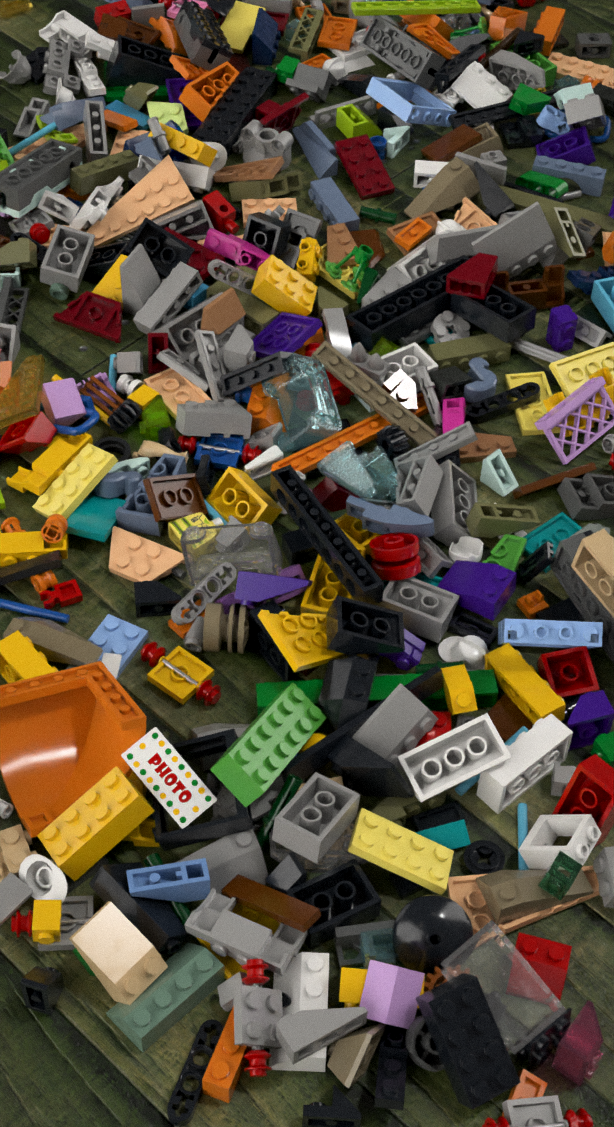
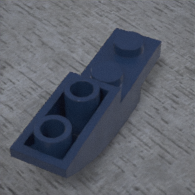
M600 266L597 271L592 272L569 270L566 277L576 288H580L586 295H591L594 280L614 277V266Z

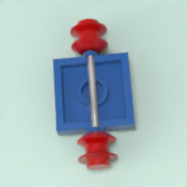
M210 433V437L202 436L201 441H198L196 436L190 438L187 435H182L178 438V443L182 447L183 452L189 450L190 455H192L196 451L194 465L198 466L201 455L205 454L210 455L214 468L220 470H227L229 466L237 468L240 458H242L243 463L246 465L248 461H252L262 454V450H259V445L255 449H252L250 444L244 447L245 439H243V436L230 434V438H223L221 433Z

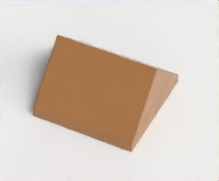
M232 287L203 308L200 330L214 331L215 335H219L246 315Z

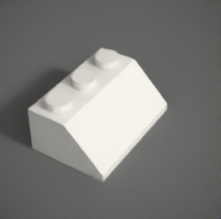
M476 61L471 63L450 87L474 109L509 101L513 95L507 86L502 85L494 75L487 72Z

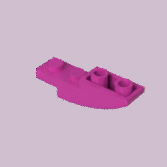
M212 228L208 229L203 244L204 247L234 260L235 264L247 266L256 271L270 256L263 250L232 234L226 235Z
M464 397L443 399V434L465 423L466 403Z

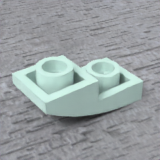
M139 457L116 463L108 473L136 471L144 479L151 470L150 459L148 457Z

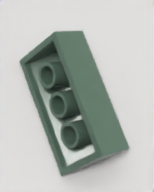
M188 942L166 961L168 968L131 1005L118 1002L106 1012V1015L142 1052H145L216 989L218 985L225 981L224 965L206 947Z

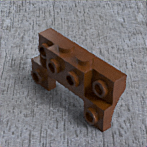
M563 264L544 266L543 278L509 282L508 271H499L492 284L536 307V310L564 305L565 267Z

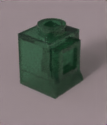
M560 851L549 865L538 886L561 901L571 888L583 865ZM560 866L568 871L570 875L567 877L557 869Z

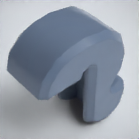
M480 357L472 358L468 363L471 369L467 373L472 378V383L464 386L463 397L467 402L476 403L494 396L496 393L497 377L492 371L488 370L489 363L485 359Z
M136 471L107 473L92 492L96 496L109 499L117 498L124 494L128 497L130 493L133 494L138 489L142 475Z

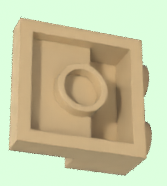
M21 824L0 831V882L10 872L19 878L21 863L26 857L37 854L36 850L30 851L29 845L33 844L27 830L23 831Z

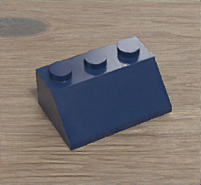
M259 8L252 33V64L272 66L273 59L277 57L281 31H278V23L263 8Z

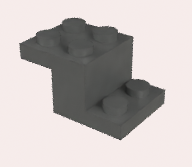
M298 63L294 78H287L285 85L290 89L289 91L294 93V96L297 97L305 92L310 96L309 100L319 103V101H326L330 86L336 87L338 80L330 71Z
M288 208L283 221L292 226L288 242L280 260L293 270H296L301 239L306 237L317 239L323 221Z

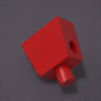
M218 190L204 196L202 202L214 229L224 234L230 232L232 235L236 234L240 226L234 222L235 208Z

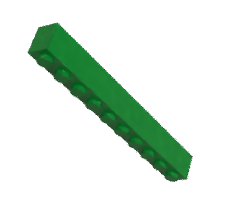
M494 669L467 671L474 688L477 708L493 707L498 697ZM408 673L405 675L376 676L368 709L388 697L400 683L405 686L422 674ZM324 679L256 683L257 716L279 693L293 682L326 717L318 704ZM444 687L421 701L430 711L448 709Z

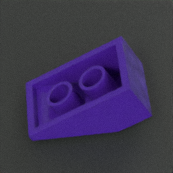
M585 125L535 145L537 155L547 156L548 158L558 160L563 159L568 162L582 163L583 165H590L596 161L592 142Z
M456 560L437 587L459 595L457 605L494 621L516 590L517 573L498 564Z
M238 571L235 599H240V604L254 606L257 605V602L266 601L311 586L313 580Z

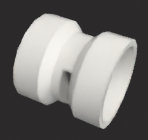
M124 373L117 381L116 390L129 396L141 387L144 382L139 379L134 380L133 376Z

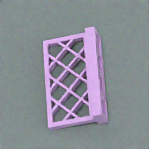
M603 376L589 379L534 423L538 430L544 431L563 465L569 463L614 426V404L603 386L606 384ZM598 392L602 397L601 405L594 403L595 394ZM583 404L589 405L587 416L581 414V406ZM594 407L600 408L599 419L593 418ZM606 410L610 411L613 416L610 422L605 421ZM569 415L575 416L573 427L567 426V417ZM580 418L587 420L585 430L579 429ZM592 421L599 423L596 433L591 432ZM555 426L561 428L559 438H555L551 431ZM566 429L573 431L572 441L565 440ZM578 432L585 434L583 444L577 443ZM564 444L571 445L570 454L567 457L563 452Z

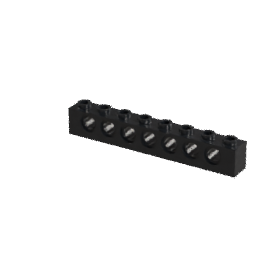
M288 465L272 471L270 491L353 599L372 605L382 602L383 581L292 466Z

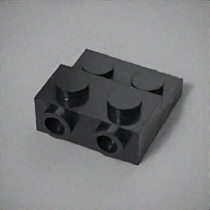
M534 115L517 116L516 122L499 124V131L508 150L536 147L535 145L542 143V139L545 138V131L543 128L540 129V125L536 122Z

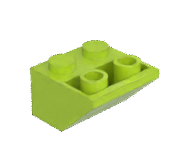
M348 104L337 108L336 126L347 138L367 134L370 139L373 136L383 135L382 130L367 114L355 105Z

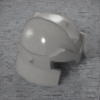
M17 49L11 52L13 59H17V62L14 65H9L10 72L8 74L0 71V79L6 80L8 83L20 85L31 79L32 68L26 56H23Z

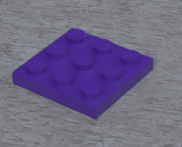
M282 312L252 339L256 357L265 358L279 351L294 353L311 336L315 335L323 324L318 318Z

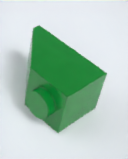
M520 83L508 108L522 115L539 113L545 105H549L551 97Z

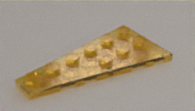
M42 354L27 357L0 394V429L39 414L45 359Z

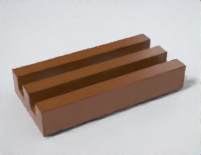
M93 375L84 384L85 386L79 390L82 395L92 397L93 403L109 416L124 402L122 398ZM95 384L107 395H109L112 399L118 402V404L116 405L114 402H112L109 398H107L104 394H102L92 385ZM87 390H91L94 394H96L108 405H110L113 408V410H109L106 406H104L101 402H99L96 398L89 394Z

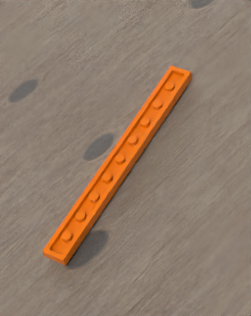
M423 393L417 394L418 410L412 412L417 417L429 412ZM377 413L272 464L271 471L291 465L295 471L305 474L376 439L377 432L385 426L392 424Z

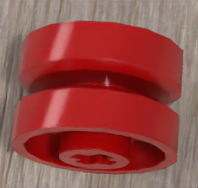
M404 532L388 533L377 536L369 542L370 556L373 558L371 567L381 580H403L420 573L422 566L421 558L418 555L420 550L418 537Z

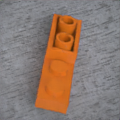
M160 16L159 20L150 17L148 23L153 28L161 31L159 40L164 43V47L170 49L171 52L187 56L173 21L163 16Z

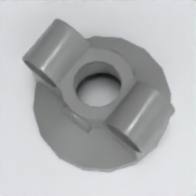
M255 119L241 130L243 138V163L282 156L284 164L281 167V171L290 165L291 145L294 139L288 131H282L279 134L275 129L263 128L262 123Z

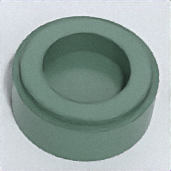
M53 283L49 293L58 300H66L70 290L63 284Z

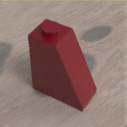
M478 253L457 267L446 277V293L484 300L497 274L498 256Z

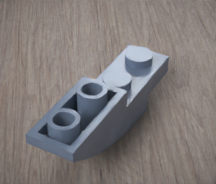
M352 495L346 500L347 515L362 520V529L381 535L398 532L411 533L418 538L431 537L434 534V519L427 515L418 514L406 507H400L393 504L390 510H387L383 506H377L363 498H357Z

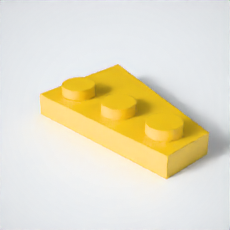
M123 254L119 256L92 291V293L121 302L122 310L120 265L128 257Z

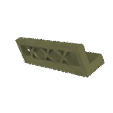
M309 7L304 9L288 47V52L301 55V63L310 58L323 26L324 11ZM307 14H312L316 16L309 18ZM309 23L310 27L305 28L303 26ZM305 34L307 37L300 38L299 35ZM300 44L302 49L294 46Z

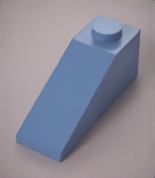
M206 858L126 870L130 896L184 903L206 899L210 893V876Z

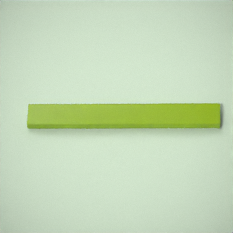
M477 0L351 2V9L355 16L481 13V6Z

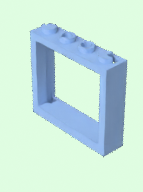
M372 77L365 92L406 123L450 127L451 124L448 117L457 113L456 110L414 82Z
M505 618L498 622L497 645L503 646L509 643L511 646L574 648L587 646V649L602 647L603 622Z

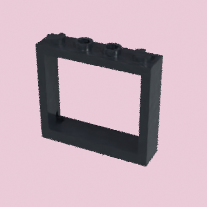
M233 728L171 745L184 761H189L227 751L239 737ZM147 788L148 794L153 801L151 807L154 809V812L151 814L152 819L155 820V827L152 828V832L155 837V843L159 842L164 851L254 829L251 805L245 807L235 797L237 815L170 832L167 810Z

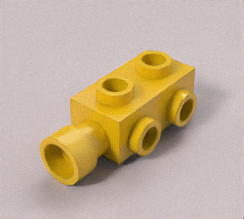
M306 237L301 239L299 245L300 252L296 263L297 272L307 280L315 283L316 276L319 275L320 271L318 261L322 257V247L319 246L316 239Z

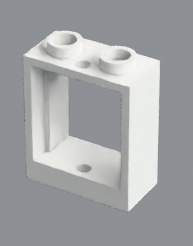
M591 814L540 815L518 851L529 869L581 870L602 833ZM558 836H572L567 846H552Z

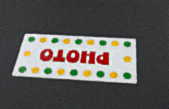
M154 727L121 754V757L182 829L217 801V798L157 727Z

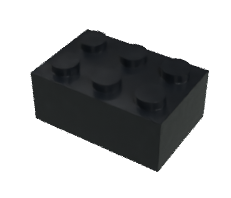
M356 859L285 891L286 895L320 909L321 917L307 930L308 935L305 942L310 949L333 939L336 927L364 924L380 916L382 900Z

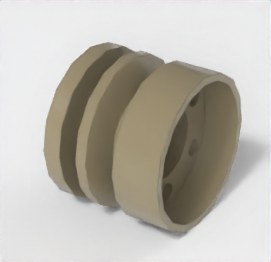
M207 602L204 616L203 650L205 652H220L222 642H227L228 653L233 652L234 643H237L238 654H244L249 640L247 605L241 604L239 615H236L235 604H231L229 614H224L223 603Z

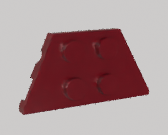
M304 92L293 100L285 102L280 108L274 109L260 120L263 128L275 129L279 134L282 131L290 130L302 111L299 108L301 103L308 101L310 96Z
M86 291L77 300L67 304L68 308L60 314L56 312L53 315L55 321L119 344L121 342V302Z

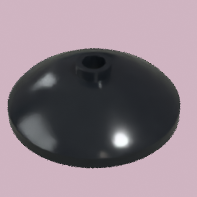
M424 895L408 902L398 913L393 925L392 941L400 961L410 970L425 973L426 977L428 973L434 975L435 967L443 971L445 964L448 963L450 969H454L456 964H459L460 967L466 961L473 945V928L467 913L458 903L441 895ZM433 934H437L440 937L437 943L430 942V937Z

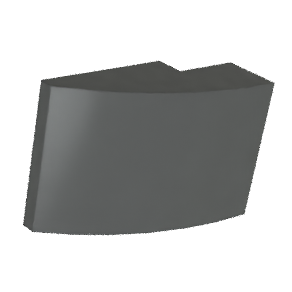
M586 473L582 479L565 477L557 488L573 520H597L614 517V476Z

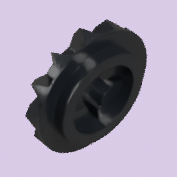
M478 840L466 848L464 863L468 871H472L475 875L490 874L504 868L505 855L497 844L488 840ZM480 856L482 858L488 857V864L485 862L479 863Z

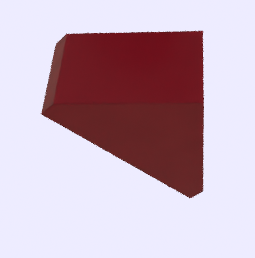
M148 333V374H157L169 369V366L156 358L159 352L169 348L168 333Z

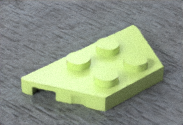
M146 102L150 118L156 116L160 123L186 135L189 133L184 108L181 103Z

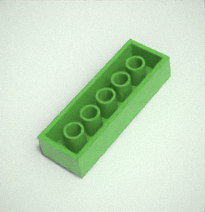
M292 682L268 704L210 770L247 807L265 793L326 717L307 698L304 692Z

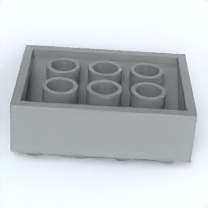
M538 201L471 243L475 255L485 253L498 256L497 272L508 271L509 279L519 275L523 270L535 265L539 260L551 255L558 249L555 237Z

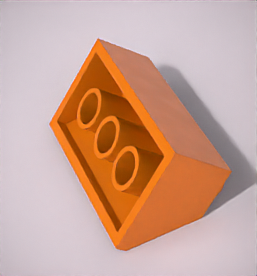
M290 371L252 388L247 406V411L252 415L250 435L281 422L283 425L282 439H286L297 392L288 390Z

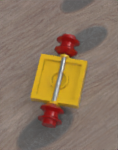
M153 641L144 645L141 650V660L143 662L149 661V666L153 668L147 674L149 682L182 705L195 693L197 700L205 699L204 704L206 706L216 704L219 701L221 687L219 685L212 687L213 682L210 679L214 676V669L180 646L176 647L165 657L166 649L164 647L158 648L157 642Z

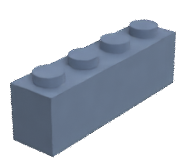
M327 177L311 181L308 191L309 198L314 201L317 210L322 213L324 220L329 225L345 223L349 231H359L360 218L332 178Z

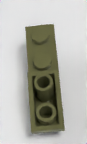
M300 170L276 174L273 179L228 183L232 202L242 201L243 199L274 197L288 194L290 191L303 189Z
M447 790L422 803L415 795L412 798L387 797L372 810V813L405 828L407 817L411 818V816L430 808L439 807L445 803Z

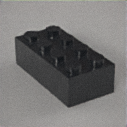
M494 284L491 285L484 300L451 294L450 311L506 343L535 328L537 308Z
M462 973L416 997L420 1011L460 1104L473 1110L521 1083L477 976Z

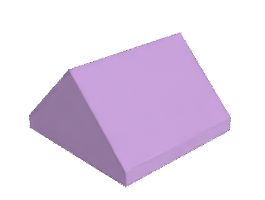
M73 378L43 383L41 402L46 416L51 423L69 426L87 414Z
M370 960L359 1007L367 1009V1019L409 1029L415 1019L418 1006L416 997L420 996L425 973Z

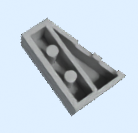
M225 399L224 402L206 400L205 403L186 401L185 404H177L175 428L183 435L210 437V433H221L223 438H230V434L243 435V439H250L252 415L233 399Z
M431 454L395 463V468L397 469L395 480L398 482V487H396V505L406 507L418 514L429 516L444 473Z

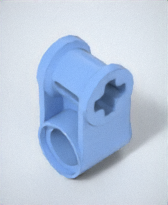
M545 105L536 119L538 125L558 135L569 132L570 128L567 124L566 114L551 105Z

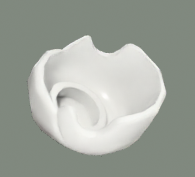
M460 537L457 544L451 543L449 558L454 563L456 560L480 562L484 543L475 537Z

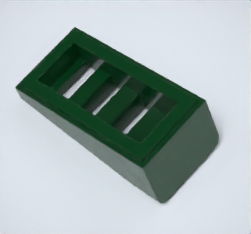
M367 266L363 274L357 299L359 309H361L362 298L381 279L379 271Z

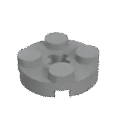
M449 310L439 314L433 320L430 327L435 343L467 338L470 335L469 322ZM447 328H450L454 333L449 334Z

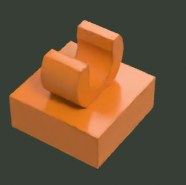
M539 590L517 599L516 604L528 619L535 618L536 613L549 607Z

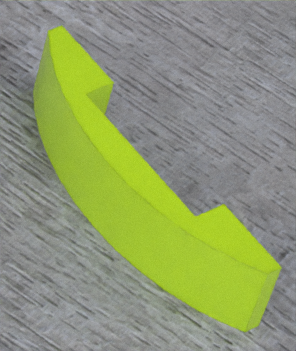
M36 115V121L41 130L47 124L40 120V116L43 115ZM53 130L44 136L47 141L52 138L71 145L78 143V139L72 133H64L63 131Z

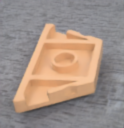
M467 197L463 198V205L460 210H457L454 221L467 230L498 225Z
M116 526L112 528L109 570L111 573L133 582L158 581L160 578L171 574V569L180 563L184 565L189 560L188 556Z

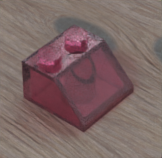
M588 1000L559 1042L551 1066L579 1086H581L585 1078L592 1079L599 1067L598 1063L604 1054L600 1051L604 1040L595 1008L591 1001Z

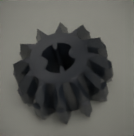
M126 399L109 416L107 423L118 434H123L140 417L142 410L136 402Z
M388 425L377 432L375 441L378 443V446L376 448L380 450V455H384L385 460L393 461L394 458L408 452V448L411 447L407 442L409 438L405 435L406 431L401 430L400 425Z

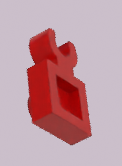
M76 579L53 585L54 591L44 590L39 593L41 601L49 599L43 602L44 609H51L57 603H60L62 608L83 601V595Z

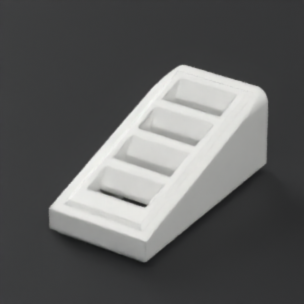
M274 445L245 465L244 472L254 481L270 475L272 464L282 460L284 453L277 445Z

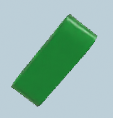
M533 170L522 174L515 181L517 185L558 199L565 195L569 189L568 184L564 180Z

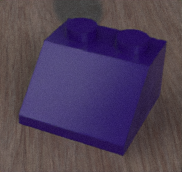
M603 690L587 692L580 696L567 722V727L573 731L568 751L593 745L597 736L603 733H610L614 719V710Z

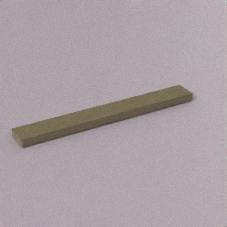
M326 340L312 354V359L394 426L400 425L401 430L406 431V437L417 446L440 436Z

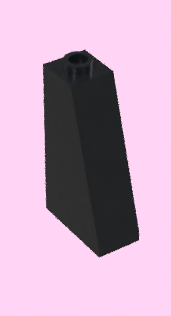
M141 862L101 865L90 881V887L105 903L108 901L112 902L151 942L159 954H173L177 952L188 933L167 901L130 896L126 870L144 868Z

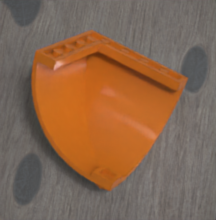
M101 661L0 686V771L18 817L31 838L38 837L39 833L115 766L128 778L133 771L121 757V754L146 734V715Z

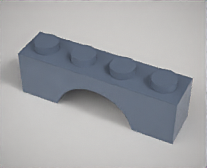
M539 155L536 156L532 168L533 171L556 178L571 179L580 186L582 194L596 197L601 196L607 169L597 166L593 167L583 165L582 163H573L563 159L558 160Z

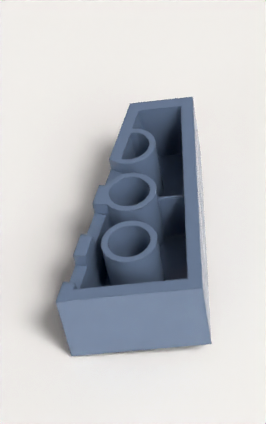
M164 453L151 468L147 478L187 474L185 457ZM142 479L138 484V489L133 494L130 493L126 498V503L122 507L119 506L115 511L118 528L122 527L126 531L161 536L167 521H155L143 484L145 479Z

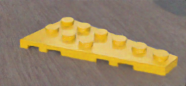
M261 610L257 615L294 672L326 664L329 660L346 655L327 650L326 614L301 613L299 616L289 615L286 611L272 614L269 610Z

